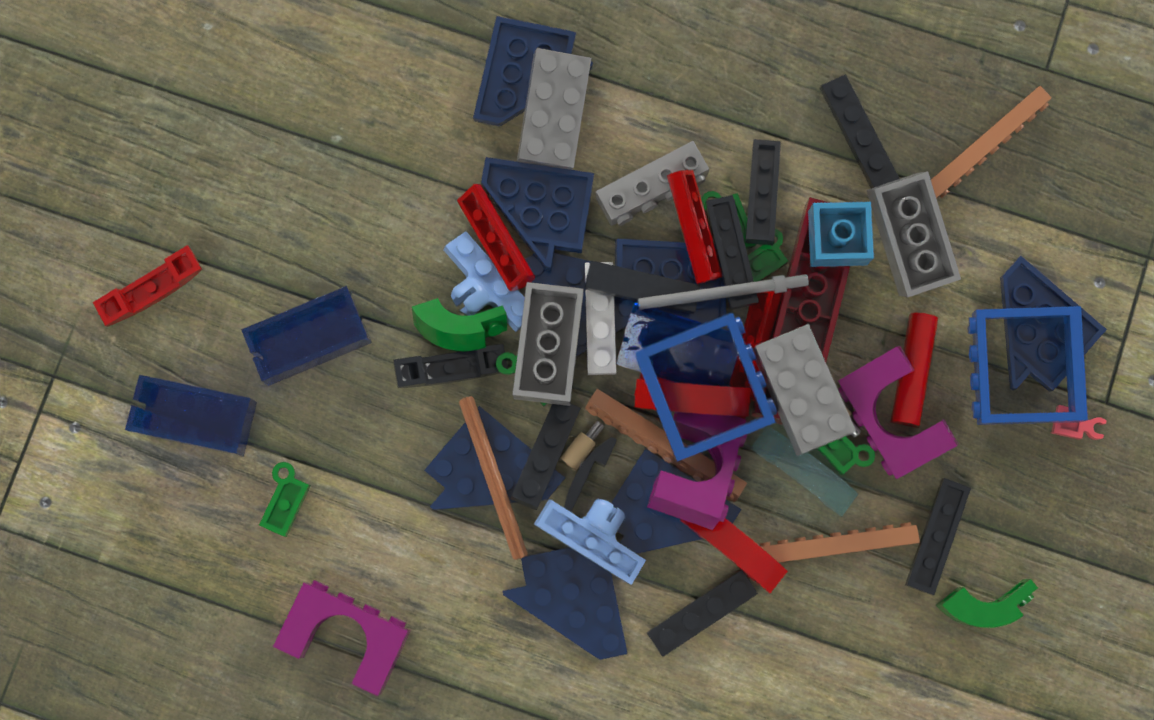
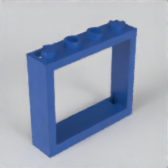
M1081 306L979 309L972 313V317H968V333L973 334V345L969 346V360L974 362V373L970 375L971 390H975L976 401L972 402L973 419L977 418V425L1075 423L1088 420ZM1063 317L1069 412L990 414L986 320Z
M733 313L726 314L633 351L677 462L776 423L773 415L777 414L776 407L771 398L766 399L762 389L767 387L761 371L756 372L752 361L756 360L755 354L750 344L745 345L741 334L745 333L744 326L740 317L734 318ZM727 325L763 417L684 447L648 356Z

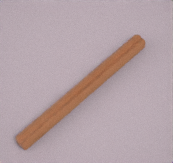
M472 396L463 398L459 401L511 555L514 560L524 558L528 553L475 400Z

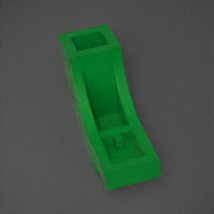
M438 298L412 306L413 323L419 333L431 343L445 349L472 351L486 348L485 338L497 336L507 331V313L503 305L470 316L456 315L447 311L441 305Z
M1022 579L999 599L988 603L974 598L965 587H957L938 602L936 606L952 620L967 626L983 628L1001 627L1011 624L1024 616L1017 605L1022 607L1034 598L1032 593L1038 587L1032 579Z

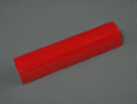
M679 170L667 175L696 283L700 284L722 278L721 268L694 171Z
M473 184L457 202L509 291L519 290L525 287L527 282L531 283L535 275L481 184Z
M774 291L757 293L759 303L749 306L744 325L745 333L742 334L745 345L750 344L753 349L756 345L771 340L782 292L774 293ZM737 353L729 386L751 388ZM754 360L752 363L755 371L758 372L759 368ZM751 389L750 400L755 401V396Z
M919 312L909 315L903 352L914 368V371L898 379L890 423L915 428L920 427L939 319L937 316Z

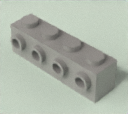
M694 141L596 191V200L610 226L617 223L619 226H622L633 219L632 215L640 211L647 213L658 206L657 202L665 198L667 201L672 200L673 197L667 175L673 172L693 170L697 186L706 181L705 177L708 175L709 167Z

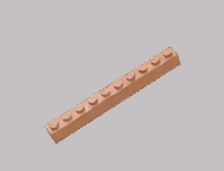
M1039 86L931 179L936 199L939 196L941 198L946 196L950 192L948 189L952 185L955 188L962 181V176H969L975 170L973 167L976 164L980 166L987 160L985 156L989 153L993 155L1000 148L998 146L1000 143H1007L1012 138L1011 134L1014 131L1018 133L1025 127L1023 123L1026 121L1031 122L1037 116L1035 113L1038 110L1041 112L1049 106L1047 102L1052 97Z
M596 389L585 408L591 415L599 417L607 425H612L621 434L631 437L634 442L642 444L650 452L658 454L666 462L677 466L680 471L691 475L696 481L703 482L715 477L716 467L714 461L698 453L677 462L663 429L599 389ZM732 473L731 479L735 480V484L730 497L726 496V500L735 503L747 482Z
M911 522L900 524L898 528H894L893 525L883 526V530L877 531L876 527L866 528L865 532L859 533L858 530L848 531V535H841V532L830 533V537L824 538L823 535L812 536V540H806V537L795 538V542L788 543V539L777 541L778 544L776 545L765 542L760 543V547L776 561L786 562L920 543L917 525L911 526Z

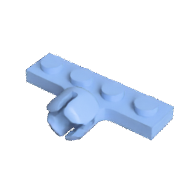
M465 231L444 248V252L466 276V279L452 290L451 298L455 306L457 307L464 303L465 307L460 311L470 316L485 306L491 305L496 308L503 305L507 313V323L517 332L521 329L525 297L519 290L509 291L492 260Z
M548 500L534 523L540 529L632 585L646 561L618 543L615 539V534L625 519V514L621 509H616L612 503L606 500H595L589 512L583 518L577 517L554 501Z

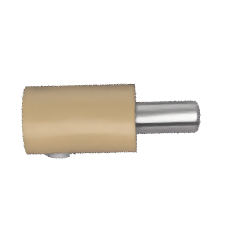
M596 421L586 435L580 432L560 459L574 471H577L597 446L593 440L604 428V425Z

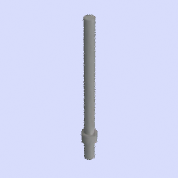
M784 275L772 276V280L638 298L639 309L642 310L768 291L781 293L786 292L789 288L808 286L809 282L807 275L786 278Z

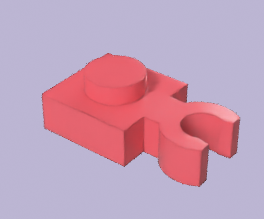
M1058 405L1055 413L1069 412V409L1066 406ZM1096 417L1084 422L1053 423L1051 434L1080 440L1083 438V433H1086L1089 438L1099 440L1104 435L1096 433L1093 427L1095 424L1105 425L1107 421Z

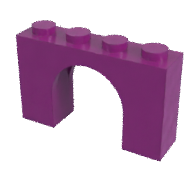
M900 346L893 348L838 380L841 386L837 388L845 402L850 401L855 411L852 412V415L860 427L864 425L870 434L866 438L874 451L879 450L884 460L881 461V464L889 476L894 475L896 480L959 444L945 420L909 437L893 435L880 424L876 414V403L880 393L891 383L914 371Z
M674 412L673 420L680 437L694 443L746 422V419L728 415ZM747 434L707 450L712 456L716 467L715 477L710 480L695 482L660 471L654 481L647 507L713 530L719 521H724L727 515L728 505L725 504L726 496L730 497L733 491L735 480H732L731 477L733 471L736 472L739 467L741 456L737 455L739 447H743Z
M313 580L312 584L303 582L273 647L298 659L304 658L318 628L325 620L336 615L348 616L360 624L367 640L364 658L351 684L376 696L381 695L411 630L405 628L407 623L393 616L387 620L379 616L381 612L379 609L365 604L363 608L353 604L355 598L339 592L338 596L327 592L329 586L319 581Z

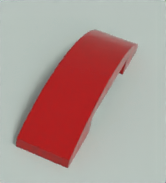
M187 245L164 259V264L121 290L115 288L92 302L106 327L111 326L151 307L180 289L203 269L190 246Z
M637 379L634 407L656 410L645 380ZM658 380L670 411L749 416L750 387L717 386Z
M726 518L723 522L719 521L713 530L680 519L682 523L710 543L769 594L788 572L770 554Z

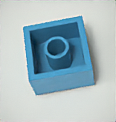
M871 202L812 204L808 211L810 266H867L874 259Z

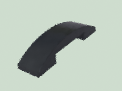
M504 344L486 346V348L472 351L394 359L393 365L397 387L412 388L440 385L500 374L496 367V361L499 355L505 353ZM505 359L502 361V366L508 369L507 360Z
M611 437L603 442L581 465L569 488L564 505L566 510L572 512L594 463L602 467L606 466L617 439Z

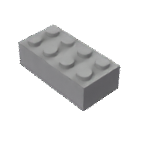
M536 48L533 56L517 162L570 170L574 168L591 58Z
M928 171L919 172L866 190L899 296L911 297L961 280Z
M527 282L513 388L514 399L570 406L584 289Z
M809 324L756 345L753 348L756 364L765 379L767 389L797 457L856 431Z

